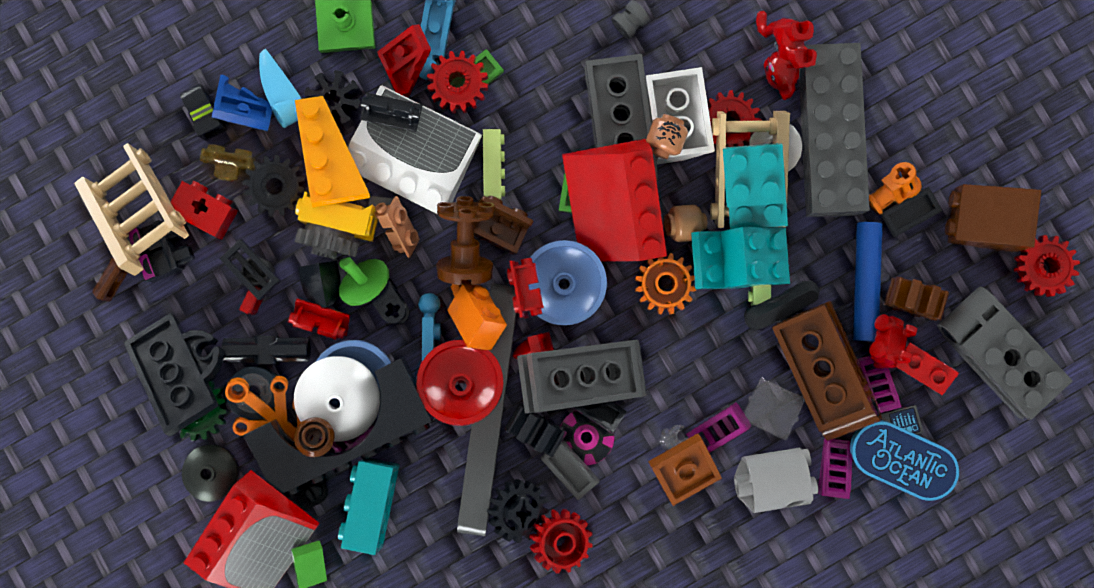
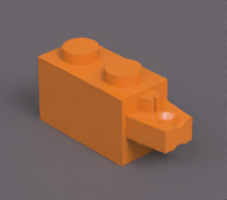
M461 280V285L452 284L451 289L454 299L447 311L467 347L492 350L507 323L490 297L489 291L480 285H471V282L468 280Z

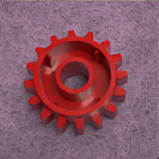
M462 50L459 57H455L453 51H449V59H445L440 55L441 64H431L435 73L427 74L428 80L433 82L427 86L428 91L435 92L432 95V100L434 102L441 100L440 108L444 110L448 106L453 114H455L457 109H461L463 113H466L469 106L476 109V101H484L485 99L482 91H488L489 89L488 84L482 82L489 79L486 72L480 73L484 69V64L480 62L475 65V55H471L467 59L465 52ZM461 77L465 79V83L460 88H455L451 85L453 79Z
M729 90L727 97H724L719 92L716 95L717 101L712 98L707 101L710 107L708 110L711 129L712 119L717 118V111H723L726 113V116L734 118L735 121H762V119L755 118V115L760 110L759 108L752 109L750 107L753 102L752 98L747 101L743 100V92L738 97H734L733 90ZM754 132L726 133V147L744 146L743 142L749 145L750 135H753ZM713 136L714 144H716V136Z
M1042 235L1038 237V240L1035 238L1033 248L1022 250L1020 256L1014 257L1018 264L1013 270L1019 274L1018 283L1023 282L1026 285L1025 291L1035 290V296H1042L1045 293L1046 297L1055 296V293H1065V286L1069 287L1075 284L1071 277L1079 275V272L1074 270V266L1080 264V261L1072 259V256L1077 251H1068L1066 249L1069 244L1068 241L1058 243L1059 236H1052L1048 239L1047 235ZM1044 260L1049 263V272L1044 270Z
M562 509L560 515L556 510H551L550 518L541 515L543 523L541 525L534 523L533 525L538 530L537 534H530L529 536L536 542L529 546L531 551L537 553L534 559L538 563L543 562L542 566L546 570L552 567V570L556 573H560L561 569H565L569 573L571 572V567L575 565L580 567L581 560L583 558L588 559L587 550L593 545L588 540L592 536V532L585 529L588 523L583 519L579 520L580 515L575 512L570 515L567 509ZM562 536H566V540H564L565 543H562V545L557 546L558 539Z

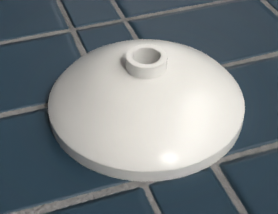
M343 356L323 358L310 365L300 376L294 392V406L300 422L312 417L326 420L334 430V442L348 441L367 431L378 415L381 402L379 385L371 371L362 363ZM337 398L340 401V406L333 407L330 404V400Z

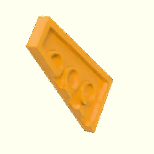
M318 96L295 100L312 207L370 198L368 189L324 97Z

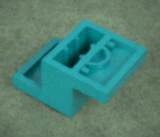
M783 143L723 148L727 207H729L730 229L788 226Z
M740 227L725 231H697L691 233L695 289H732L759 285L790 284L786 228Z

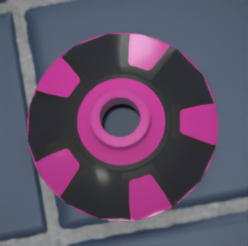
M578 411L570 413L560 425V427L567 430L564 441L586 465L602 461L613 447L614 433L611 434ZM584 432H589L592 435V439L588 443L581 440V435Z

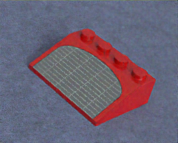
M250 470L232 486L183 563L206 581L226 588H275L293 563L291 549L305 545L320 523Z

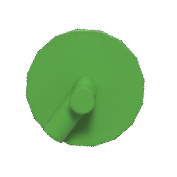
M350 257L343 258L339 263V266L347 272L340 284L339 295L342 301L350 306L362 305L374 299L384 289L389 279L388 267L383 261L378 259L366 260L356 265Z

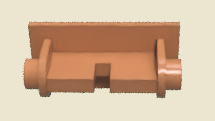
M395 196L390 205L385 203L376 205L375 216L383 228H392L387 229L386 235L393 249L398 251V253L405 252L409 258L420 239L418 232L414 229L407 215L406 209L402 206L398 196Z

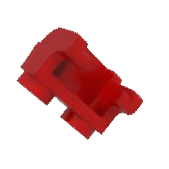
M885 314L878 316L874 323L877 329L875 342L869 348V353L872 355L871 359L874 361L873 366L878 369L896 368V365L900 363H910L912 354L905 351L907 337L916 336L917 328L912 325H906V329H904V321L895 316H887Z

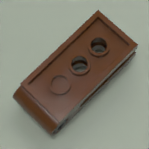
M831 301L789 317L772 327L817 428L827 441L882 421L878 404ZM808 334L815 335L818 338L819 345H812L808 341ZM819 361L829 363L831 371L823 370L819 365Z

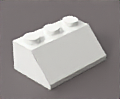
M702 67L646 75L651 122L656 118H662L663 114H667L685 122L683 126L688 131L681 153L675 156L669 155L668 159L656 156L657 164L684 161L714 152L715 148Z

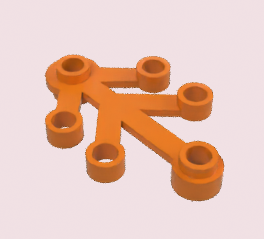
M276 376L271 381L270 389L274 394L275 410L250 391L249 383L245 379L237 377L227 383L225 395L229 401L233 403L244 401L265 418L263 420H247L237 417L232 427L235 434L243 436L277 419L282 429L294 440L297 428L288 421L286 404L288 380L285 377ZM276 382H281L284 384L285 387L283 389H277L275 388L274 384ZM239 384L243 387V391L237 392L233 386ZM293 399L292 407H293V409L295 410L294 399ZM297 416V427H298V425H299L301 422H300V420H299V418H298V416ZM240 422L245 423L247 428L239 429L237 424Z

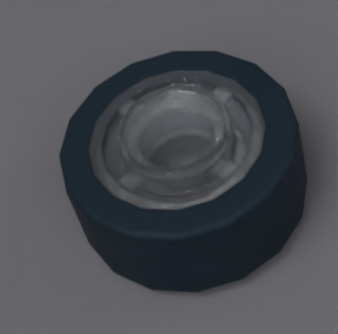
M258 366L246 367L232 376L231 379L237 377L245 379L249 383L250 389L256 385L261 392L259 398L275 410L274 394L270 389L272 379L277 375L270 369ZM281 382L274 384L275 388L283 389ZM236 384L233 386L235 391H243L241 385ZM227 399L229 407L239 417L247 420L264 419L244 401L233 403Z

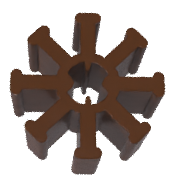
M896 277L891 279L884 305L892 307V310L911 313V316L920 318L922 316L929 320L937 321V319H942L949 292L941 290L942 288L936 285H924L919 280L912 279L910 281L903 277Z

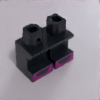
M157 220L151 225L134 228L129 232L131 244L136 243L163 223V221ZM170 231L140 254L139 261L143 267L142 274L145 281L155 283L184 270L183 265L195 259L190 245L185 244L176 248L173 239L181 236Z

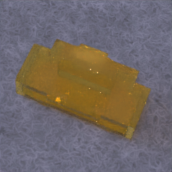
M208 144L207 149L202 148L200 161L205 164L212 163L216 165L214 176L220 180L232 182L238 180L239 169L254 170L253 161H256V159L252 157L251 151L235 149V153L224 152V147Z

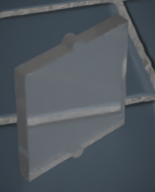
M760 377L752 396H748L749 403L744 414L752 425L786 441L794 423L799 421L798 414L805 399Z

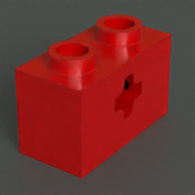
M194 180L191 185L182 181L170 201L173 208L183 216L186 222L222 240L238 210L230 207L233 201L220 194H217L216 198L206 194L209 188ZM201 204L208 207L206 212L199 209Z

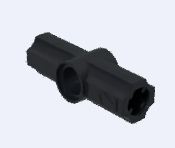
M254 336V338H223L221 349L224 352L223 362L228 363L254 362V364H279V362H309L311 356L310 338L305 337L279 338V336Z

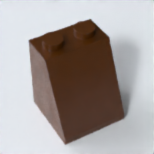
M968 184L954 188L949 197V207L952 208L951 217L947 220L945 226V234L948 235L947 243L1011 253L1033 248L1035 245L1042 190Z

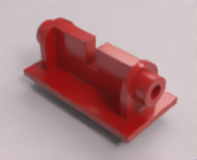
M532 258L522 259L521 265L516 261H509L510 268L507 269V275L510 285H514L516 296L512 298L515 312L519 313L520 318H529L528 311H530L531 316L541 315L542 308H544L540 288L529 289V285L539 283L536 263L532 262Z
M296 298L295 310L291 312L288 323L293 324L295 328L298 327L312 332L314 327H318L317 334L337 340L347 336L350 315Z
M911 342L907 347L905 346V351L912 354L911 362L896 365L897 368L941 395L945 393L959 374L958 371Z

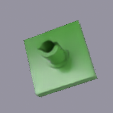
M315 0L320 53L376 48L372 0Z

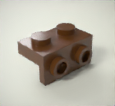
M483 196L477 202L493 203L495 205V213L488 220L474 222V236L512 255L517 254L527 229L532 226L534 221L528 218L526 212L504 206L503 201L497 197Z

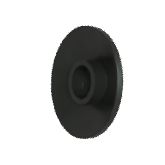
M205 445L198 447L184 461L182 467L183 484L187 491L199 500L216 501L227 496L232 486L238 480V465L234 456L221 446ZM206 468L212 473L210 479H206L203 476V471Z

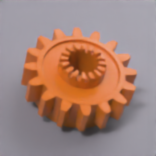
M672 253L668 255L667 259L659 257L655 262L653 259L646 260L649 267L640 266L639 270L643 273V276L635 277V281L641 283V286L637 287L635 292L643 293L639 302L642 303L647 300L649 302L647 310L649 311L654 306L658 307L657 312L659 315L663 313L664 309H667L670 315L674 314L675 306L683 310L685 307L682 302H691L693 299L688 294L689 292L696 291L695 287L691 286V282L695 278L689 275L692 266L684 267L682 265L684 258L682 257L677 261L673 260ZM659 278H670L673 283L672 289L668 292L661 290L658 285Z

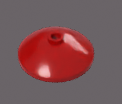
M453 340L435 347L427 354L419 367L416 386L423 405L431 416L445 424L464 426L484 419L495 409L503 392V373L498 360L489 350L467 347L464 340ZM457 384H466V389L458 391L456 389Z

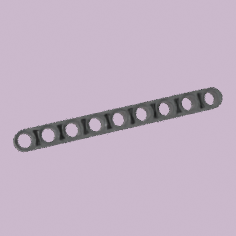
M492 283L490 297L507 323L492 350H489L501 366L503 392L495 409L487 417L473 423L471 426L457 533L486 537L489 518L487 509L490 508L491 504L489 499L492 496L517 315L512 301L513 296H516L514 286L497 283Z

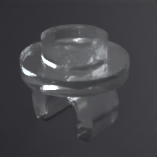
M675 425L670 430L668 428L661 430L662 436L659 440L665 451L689 439L685 438L679 441L677 438V433L684 429L683 425Z

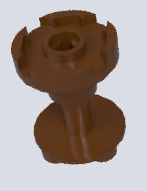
M459 196L456 198V202H440L437 204V214L441 218L457 222V239L451 241V256L441 258L436 264L437 277L441 281L461 285V280H471V285H476L492 279L493 263L489 259L479 256L480 243L474 239V222L492 218L495 213V205L493 203L473 202V197Z

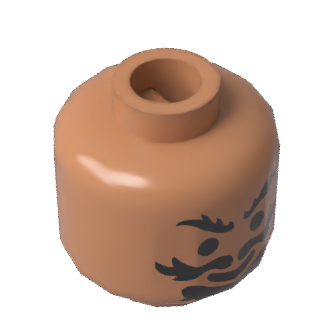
M663 114L662 118L653 120L646 141L653 148V155L668 159L669 155L675 156L681 153L688 135L687 128L683 126L685 123L683 120L667 114Z

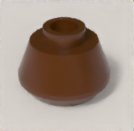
M318 417L308 418L301 422L294 434V442L297 449L308 457H320L326 454L332 448L335 439L332 426L326 420Z

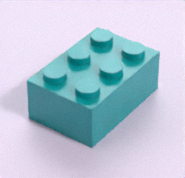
M368 458L360 460L357 465L353 466L350 476V482L354 483L353 491L351 494H347L344 511H348L346 522L341 523L338 540H342L341 549L376 555L383 548L400 464Z

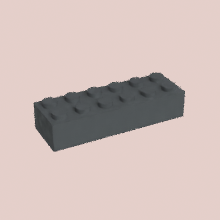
M861 43L805 45L808 49H814L817 53L815 65L800 68L799 73L806 217L862 215L870 211Z

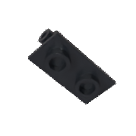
M367 93L366 97L362 99L361 108H363L360 120L417 132L423 105Z

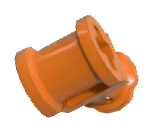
M902 162L895 165L890 174L881 180L883 186L871 195L869 194V206L877 215L880 216L883 213L882 210L892 202L896 201L899 205L905 199L912 198L920 192L922 183L916 176V169L911 163Z

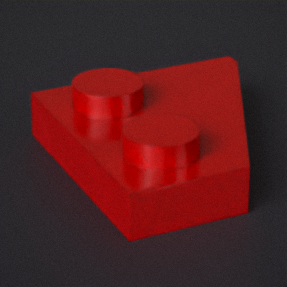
M420 24L410 26L377 51L395 92L407 98L410 96L431 52Z

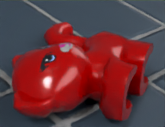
M759 11L756 16L757 31L765 38L773 34L779 51L773 52L763 64L765 75L769 84L779 90L782 99L787 100L796 90L795 85L799 78L800 68L811 67L816 63V51L808 49L804 45V41L813 37L814 27L811 21L799 22L788 18L773 21L767 26V13Z

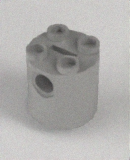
M794 448L742 457L734 475L737 497L752 513L811 504L813 494H818V485L814 476L810 477L808 466H811V457L809 450Z

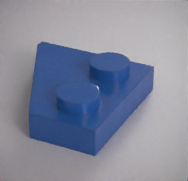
M220 75L212 118L268 131L272 114L269 102L255 96L253 92L245 87L238 90L228 83L229 78L227 76Z

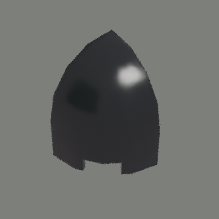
M330 261L298 267L300 283L307 299L311 303L324 308L333 305L339 296L340 274L338 262Z

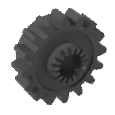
M306 223L305 229L298 228L295 238L296 243L311 246V254L322 257L325 254L324 257L335 260L337 254L356 257L359 243L353 242L354 235L351 233L312 223Z

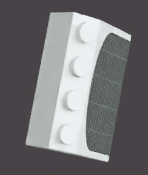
M383 85L379 87L376 95L417 103ZM423 106L417 132L361 121L350 141L348 149L362 177L437 214L438 203L453 202L482 134Z

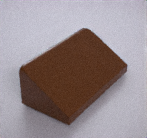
M114 258L111 259L93 289L94 296L102 301L110 302L128 274L127 271L118 267Z

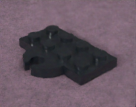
M172 313L123 342L163 432L168 436L174 435L219 406L209 386V382L218 374L224 357L223 349L219 346L213 348L209 355L202 357L204 347L215 345L219 341L211 334L202 330H191L184 333L177 316Z

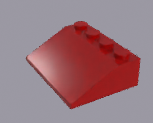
M646 139L562 154L577 243L591 249L600 261H643L667 256L653 153Z

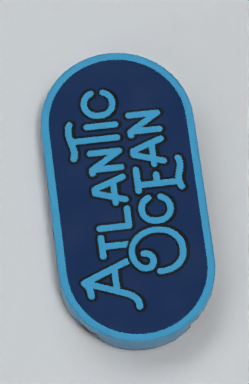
M882 420L858 429L851 439L850 452L857 468L866 475L919 499L927 501L941 499L954 489L958 481L959 466L956 458L949 450L891 422Z

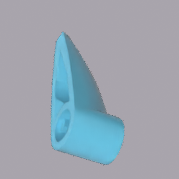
M264 49L259 56L261 83L273 114L280 125L286 128L298 121L295 100L302 98L272 56Z

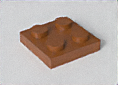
M698 433L648 461L673 506L722 479Z

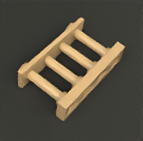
M717 111V118L712 119V135L716 136L715 203L710 205V218L715 220L718 228H724V217H729V207L724 206L725 175L723 148L726 147V133L769 132V135H773L772 144L783 143L787 200L789 112L773 111V118H769V121H726V113Z
M127 143L123 147L130 158L129 161L99 183H93L85 177H81L74 184L119 268L135 276L143 270L139 261L140 254L170 231L175 232L184 239L189 234L184 227L186 224L185 219L173 208L150 167L151 159L143 149L137 150ZM137 170L142 180L109 203L105 198L107 191ZM148 190L153 200L120 224L116 218L118 216L117 212ZM159 211L164 222L133 245L130 244L127 239L129 232Z

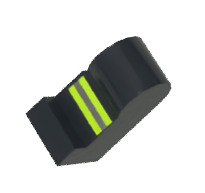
M198 84L180 93V97L194 124L193 127L201 139L207 141L227 131L223 120L212 118L214 104L202 84Z

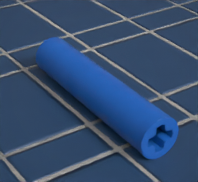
M859 222L856 226L853 341L875 342L877 329L874 323L877 317L880 316L883 226L882 223Z

